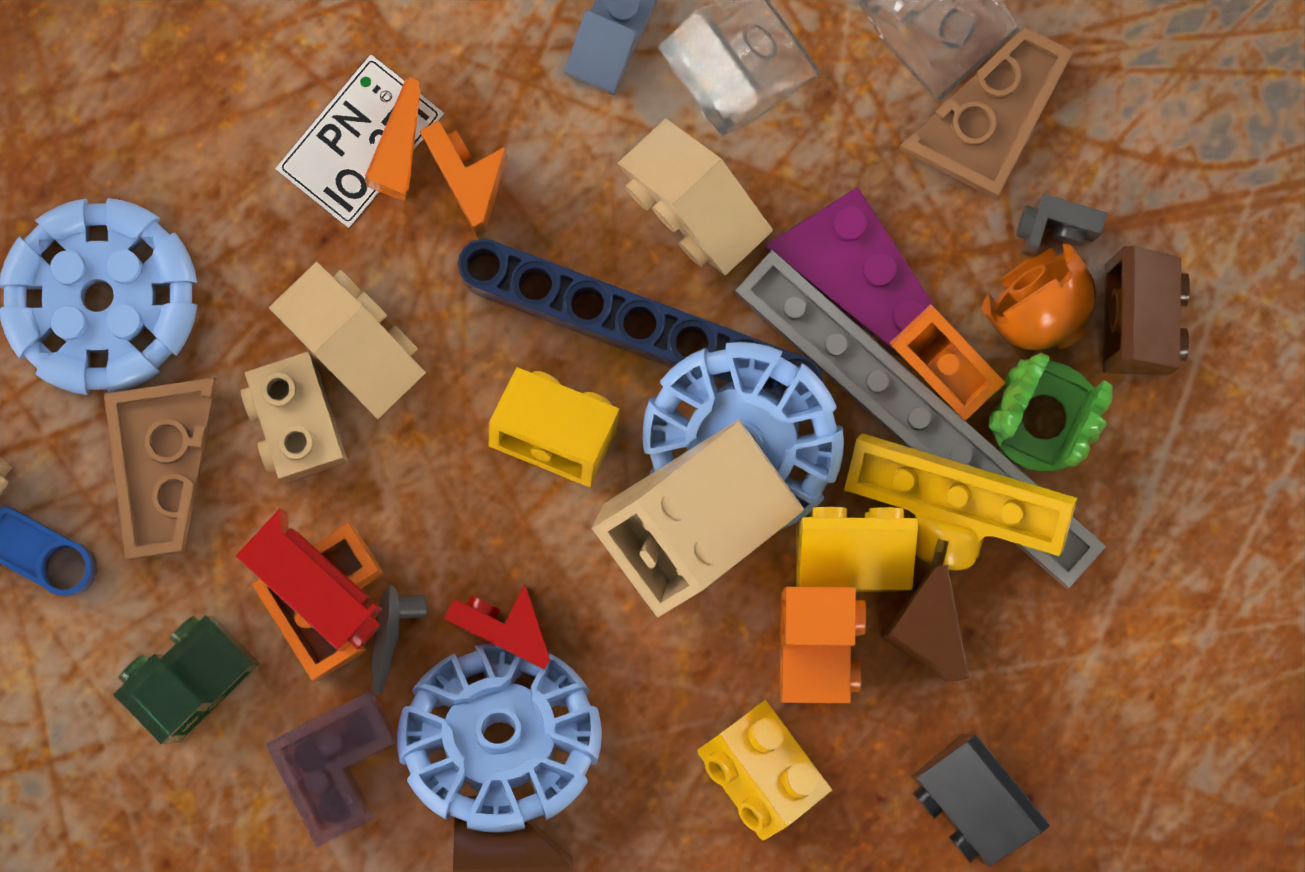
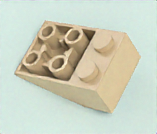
M738 419L605 502L593 524L592 530L658 618L707 588L801 514L804 508L744 424Z

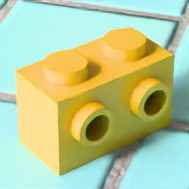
M516 367L489 421L488 446L591 488L616 436L620 408L612 406L605 397L597 393H580L565 387L556 378L541 371L531 373Z

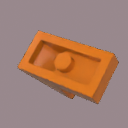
M438 120L420 130V134L475 235L478 236L486 231L507 161L506 149L502 148L465 168L464 163L472 158L457 130L446 134Z
M931 304L890 342L892 347L964 421L1006 384L1001 376Z

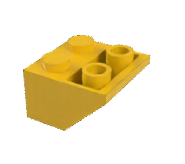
M843 507L812 508L809 517H803L796 525V587H856V592L911 591L913 588L918 518H904V509L893 507L869 508V512H865V518H847V508Z

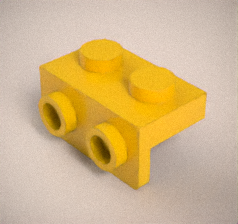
M766 699L697 750L698 755L704 761L708 775L713 781L723 787L737 806L740 818L744 824L755 831L762 840H766L788 827L832 791Z

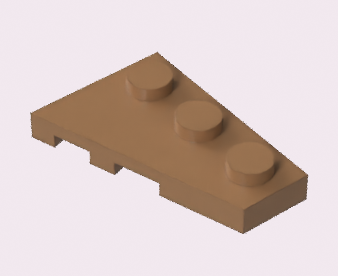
M1024 26L956 94L936 110L932 117L916 132H913L900 145L898 150L997 199L1073 51Z
M216 378L104 394L124 553L127 560L185 552L218 380Z

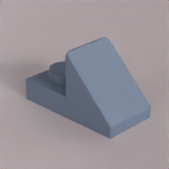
M596 0L591 11L586 10L583 15L564 71L565 74L615 95L658 0Z

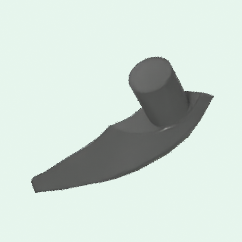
M391 585L384 591L379 603L382 610L376 618L381 625L374 633L372 650L374 692H383L391 666L393 650L399 640V619L426 617L425 595L398 596L397 589Z

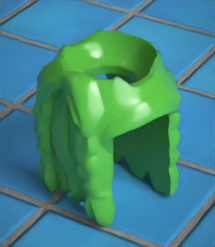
M1043 353L1034 355L1030 360L1020 359L1018 365L1007 373L1004 380L1006 384L1002 387L1001 401L992 410L988 418V427L994 433L1003 455L1017 466L1039 472H1054L1067 467H1075L1087 458L1088 452L1091 450L1089 445L1099 440L1100 433L1108 425L1101 415L1109 409L1113 401V385L1103 380L1094 388L1081 373L1068 365L1049 361L1050 356ZM1040 395L1055 398L1062 404L1066 414L1063 430L1058 436L1048 440L1032 436L1026 431L1022 421L1023 413L1030 399Z

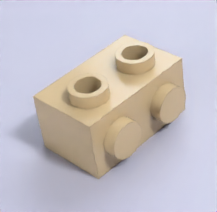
M309 351L244 372L249 387L241 389V396L249 419L251 421L260 420L266 440L257 442L268 474L276 472L278 479L288 483L349 463L316 359Z

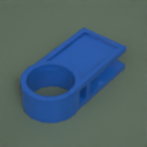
M2 506L0 510L1 565L44 587L50 593L60 596H77L91 586L94 582L97 568L96 560L88 548L10 506ZM62 548H75L82 554L85 560L86 570L83 579L78 585L70 589H59L51 583L48 577L47 566L49 560L56 551Z

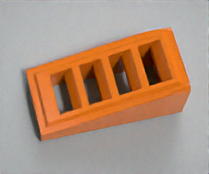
M411 77L404 81L365 174L366 187L405 202L409 191L421 92L419 88L420 81Z

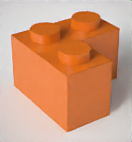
M350 523L345 524L313 545L360 589L385 574L356 527ZM259 579L252 583L255 591L312 681H321L367 651L364 645L357 650L351 644L345 651L337 650L264 582Z
M785 587L781 591L780 703L851 704V692H860L861 660L851 658V646H855V636L865 635L866 603L865 600H855L856 587Z

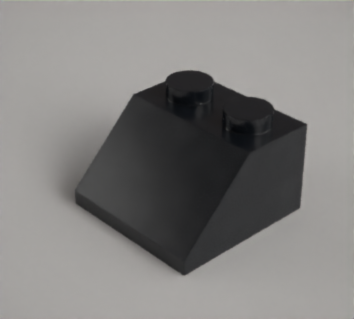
M961 734L911 776L920 786L913 792V795L933 819L941 813L956 830L949 836V839L969 863L979 858L983 864L990 867L1041 834L1050 826L977 735Z

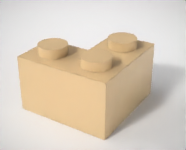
M666 118L618 162V165L631 180L625 186L627 192L646 211L652 207L657 217L671 231L676 232L678 229L684 236L679 242L680 247L699 267L708 262L723 275H727L773 231L724 161Z
M316 261L269 307L291 332L377 419L426 373L411 357L418 348L397 326L394 325L388 332L380 324L387 316L385 312L364 291L362 292L342 270H339L332 277Z

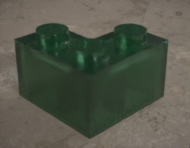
M205 615L200 621L195 616L190 617L171 635L170 640L175 645L165 655L154 654L147 658L142 654L131 662L118 677L123 685L113 694L114 697L160 744L181 743L260 665L251 653L214 616Z

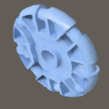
M86 198L59 205L37 218L35 221L39 225L25 239L19 236L11 247L0 274V288L4 289V307L0 308V321L5 336L20 360L28 359L37 368L36 376L59 389L88 395L90 390L107 389L108 393L130 390L150 381L161 373L158 368L172 353L177 356L185 345L191 333L197 311V304L192 303V285L197 284L196 273L191 257L176 233L169 234L158 224L160 217L139 205L112 198H107L106 203L89 204ZM107 225L108 242L90 241V226ZM56 240L66 251L56 254L50 265L41 254ZM143 241L154 250L153 255L144 264L133 253ZM104 282L110 284L114 293L111 305L100 312L90 311L85 303L87 290L96 283ZM170 286V303L156 305L155 287ZM28 289H42L43 308L27 307ZM146 327L153 333L156 339L141 353L130 341L137 337ZM53 332L66 341L54 353L43 344ZM91 352L108 353L107 367L91 368Z
M748 342L726 343V349L710 353L706 348L701 349L671 368L660 380L663 388L658 396L649 399L643 420L642 441L644 453L650 454L654 467L650 474L674 460L672 450L687 447L688 451L740 419L804 508L801 514L782 528L784 529L811 513L812 508L817 507L824 500L822 492L826 485L836 481L841 468L844 450L843 427L836 425L833 411L837 406L819 377L805 364L801 363L797 367L780 357L783 352L781 350ZM730 371L733 382L726 383L717 390L713 375ZM768 377L787 386L780 399L762 389ZM681 400L696 408L691 419L679 413L677 406ZM811 419L814 433L799 437V421ZM793 465L808 472L804 480H794L788 476Z
M493 643L475 645L474 652L460 657H456L453 653L426 672L412 690L415 695L410 706H405L402 709L397 731L399 762L407 765L411 774L407 782L419 799L435 814L445 820H449L453 816L466 821L468 829L496 833L525 829L524 822L543 816L547 821L569 806L587 785L588 780L585 775L590 765L597 764L602 740L599 710L597 707L590 705L587 698L590 693L589 688L569 665L550 653V662L546 670ZM481 672L484 673L486 679L468 685L466 678ZM522 673L536 677L531 690L522 685L515 684L516 679ZM445 705L451 708L445 719L431 714L435 706L441 707ZM557 705L567 707L569 713L554 718L552 707ZM503 722L514 728V735L504 743H491L483 736L487 727L494 723ZM444 748L446 759L431 764L429 756L432 752ZM555 748L569 753L565 765L553 761ZM466 781L472 789L479 792L476 800L460 794ZM530 781L535 794L516 801L511 788L521 786Z

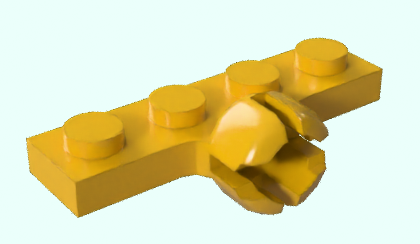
M863 433L856 439L844 491L900 507L913 513L918 518L916 555L918 558L933 565L936 552H942L946 541H948L943 566L948 565L949 570L958 571L966 570L973 566L979 557L982 541L985 536H994L1060 556L1064 549L1077 498Z

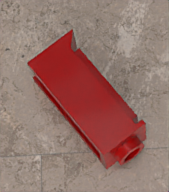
M281 508L273 514L235 556L339 651H345L350 644L355 649H360L381 625L374 618L380 613L382 608L374 603L368 608L366 604L371 600L368 595L293 528L288 529L287 512Z

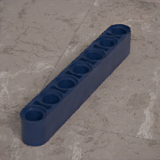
M488 239L474 240L467 244L459 254L458 268L461 278L467 288L476 295L673 368L677 363L686 358L677 350L676 342L678 338L684 333L695 332L702 335L707 341L709 353L726 349V343L731 342L757 343L781 350L783 352L780 357L797 367L801 363L805 364L823 382L820 369L813 361L804 356ZM488 255L499 261V271L490 280L481 281L473 278L469 273L470 265L479 256ZM531 275H543L552 283L549 294L543 299L530 300L521 293L522 283ZM587 293L598 296L604 303L601 314L590 320L579 318L572 310L575 300ZM645 313L652 317L656 324V329L648 338L634 339L624 329V323L627 318L632 314ZM730 371L713 375L716 385L723 386L726 383L733 382ZM768 377L762 389L772 393L779 399L784 393L781 383L771 377Z

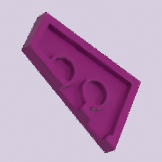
M858 187L764 246L768 253L773 250L813 287L846 312L850 319L897 357H901V355L892 347L890 342L930 304L936 309Z

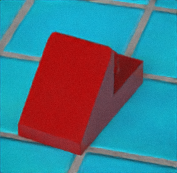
M524 584L505 624L496 620L501 609L473 595H470L466 604L453 599L444 617L445 620L546 670L550 662L549 651L526 584Z

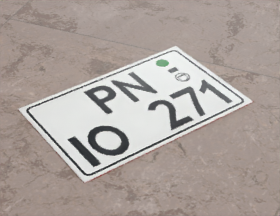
M373 55L366 59L275 168L348 228L379 193L374 189L366 187L365 174L404 84L403 79ZM421 94L414 149L423 140L420 130L435 123L444 115V112Z

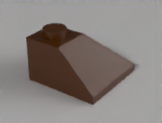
M478 795L468 796V798L476 800ZM454 818L453 872H572L573 858L532 820L524 822L525 829L496 833L468 829L466 821Z

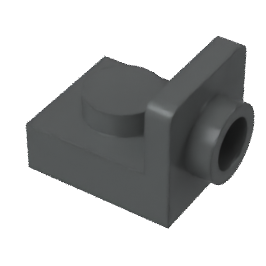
M1043 193L1036 201L1035 207L1026 205L1023 210L1016 237L1025 239L1021 254L1028 256L1035 254L1039 248L1045 228L1053 230L1052 238L1067 244L1083 246L1085 240L1093 242L1102 233L1107 212Z

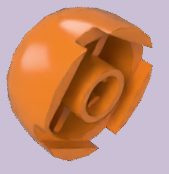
M1063 244L1064 253L1057 255L1053 248L1049 247L1024 260L1000 280L1003 286L1009 288L1001 293L996 301L990 293L984 299L981 311L997 332L1010 344L1023 350H1045L1054 346L1058 349H1065L1077 342L1085 333L1083 325L1091 316L1096 298L1095 284L1086 264L1070 244Z

